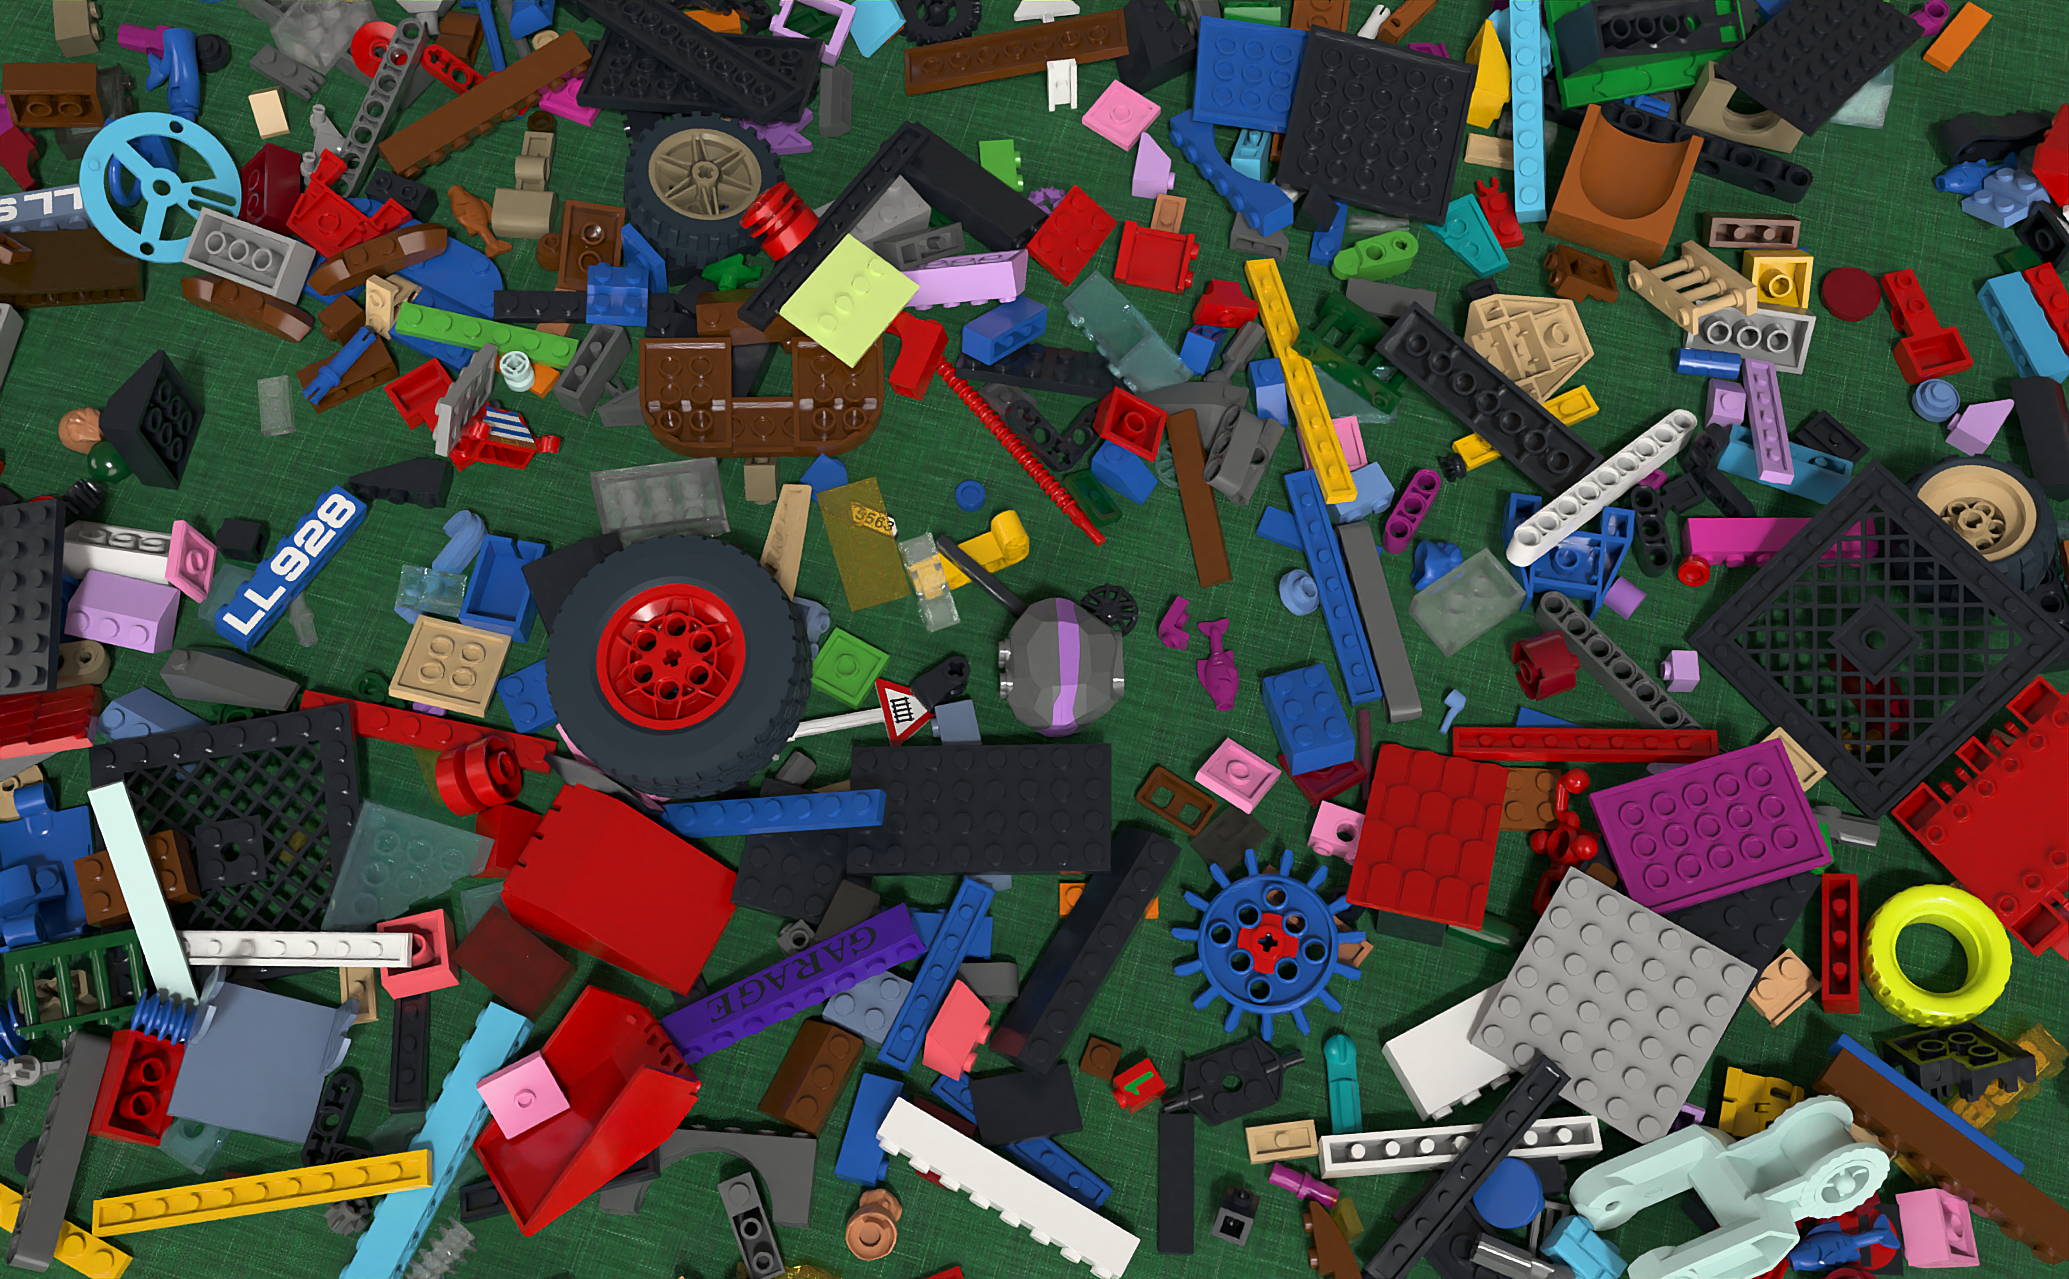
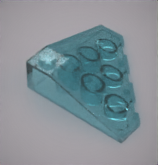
M363 797L320 929L329 932H366L365 927L383 918L386 922L410 910L408 905L425 896L431 899L453 887L452 882L468 874L474 877L485 870L495 839Z

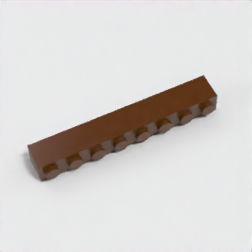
M571 29L379 143V154L393 174L411 180L421 173L423 167L430 163L431 165L440 163L446 158L445 154L453 149L459 151L465 148L473 137L478 134L484 136L490 133L498 122L502 120L507 122L518 115V110L527 105L528 107L535 106L543 99V95L550 91L556 93L565 87L568 80L573 77L578 79L586 75L592 61V56L574 30Z
M1845 1048L1832 1056L1811 1086V1088L1818 1092V1096L1833 1095L1840 1097L1852 1111V1123L1858 1127L1867 1128L1877 1135L1878 1141L1883 1146L1900 1152L1908 1158L1909 1164L1916 1170L1930 1174L1939 1181L1938 1184L1943 1190L1949 1194L1958 1195L1968 1202L1970 1209L1983 1218H1989L1999 1225L2004 1235L2012 1240L2021 1241L2031 1249L2032 1255L2046 1264L2056 1265L2069 1259V1211Z

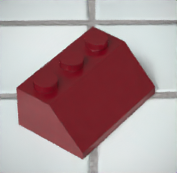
M268 142L240 169L242 195L238 220L285 237L292 233L286 227V223L302 193L300 191V178L302 176L300 154Z

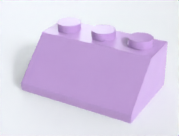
M90 569L68 604L64 634L148 653L171 650L181 590L172 586Z

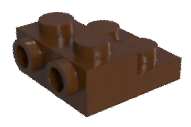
M1558 243L1554 251L1546 256L1544 268L1550 271L1548 284L1554 287L1555 293L1560 298L1582 303L1588 294L1595 300H1605L1614 303L1620 295L1609 261Z

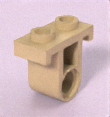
M393 274L385 280L376 275L371 276L366 281L365 325H371L375 333L390 340L391 337L388 331L398 319L402 302L411 303L423 288L398 274Z

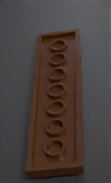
M1124 9L905 49L904 70L907 95L923 94L936 90L1047 70L1048 61L1075 58L1076 64L1129 55Z

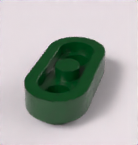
M373 672L363 673L353 682L352 692L358 701L407 711V706L403 699L389 696V685L378 674ZM376 688L372 695H367L368 690Z

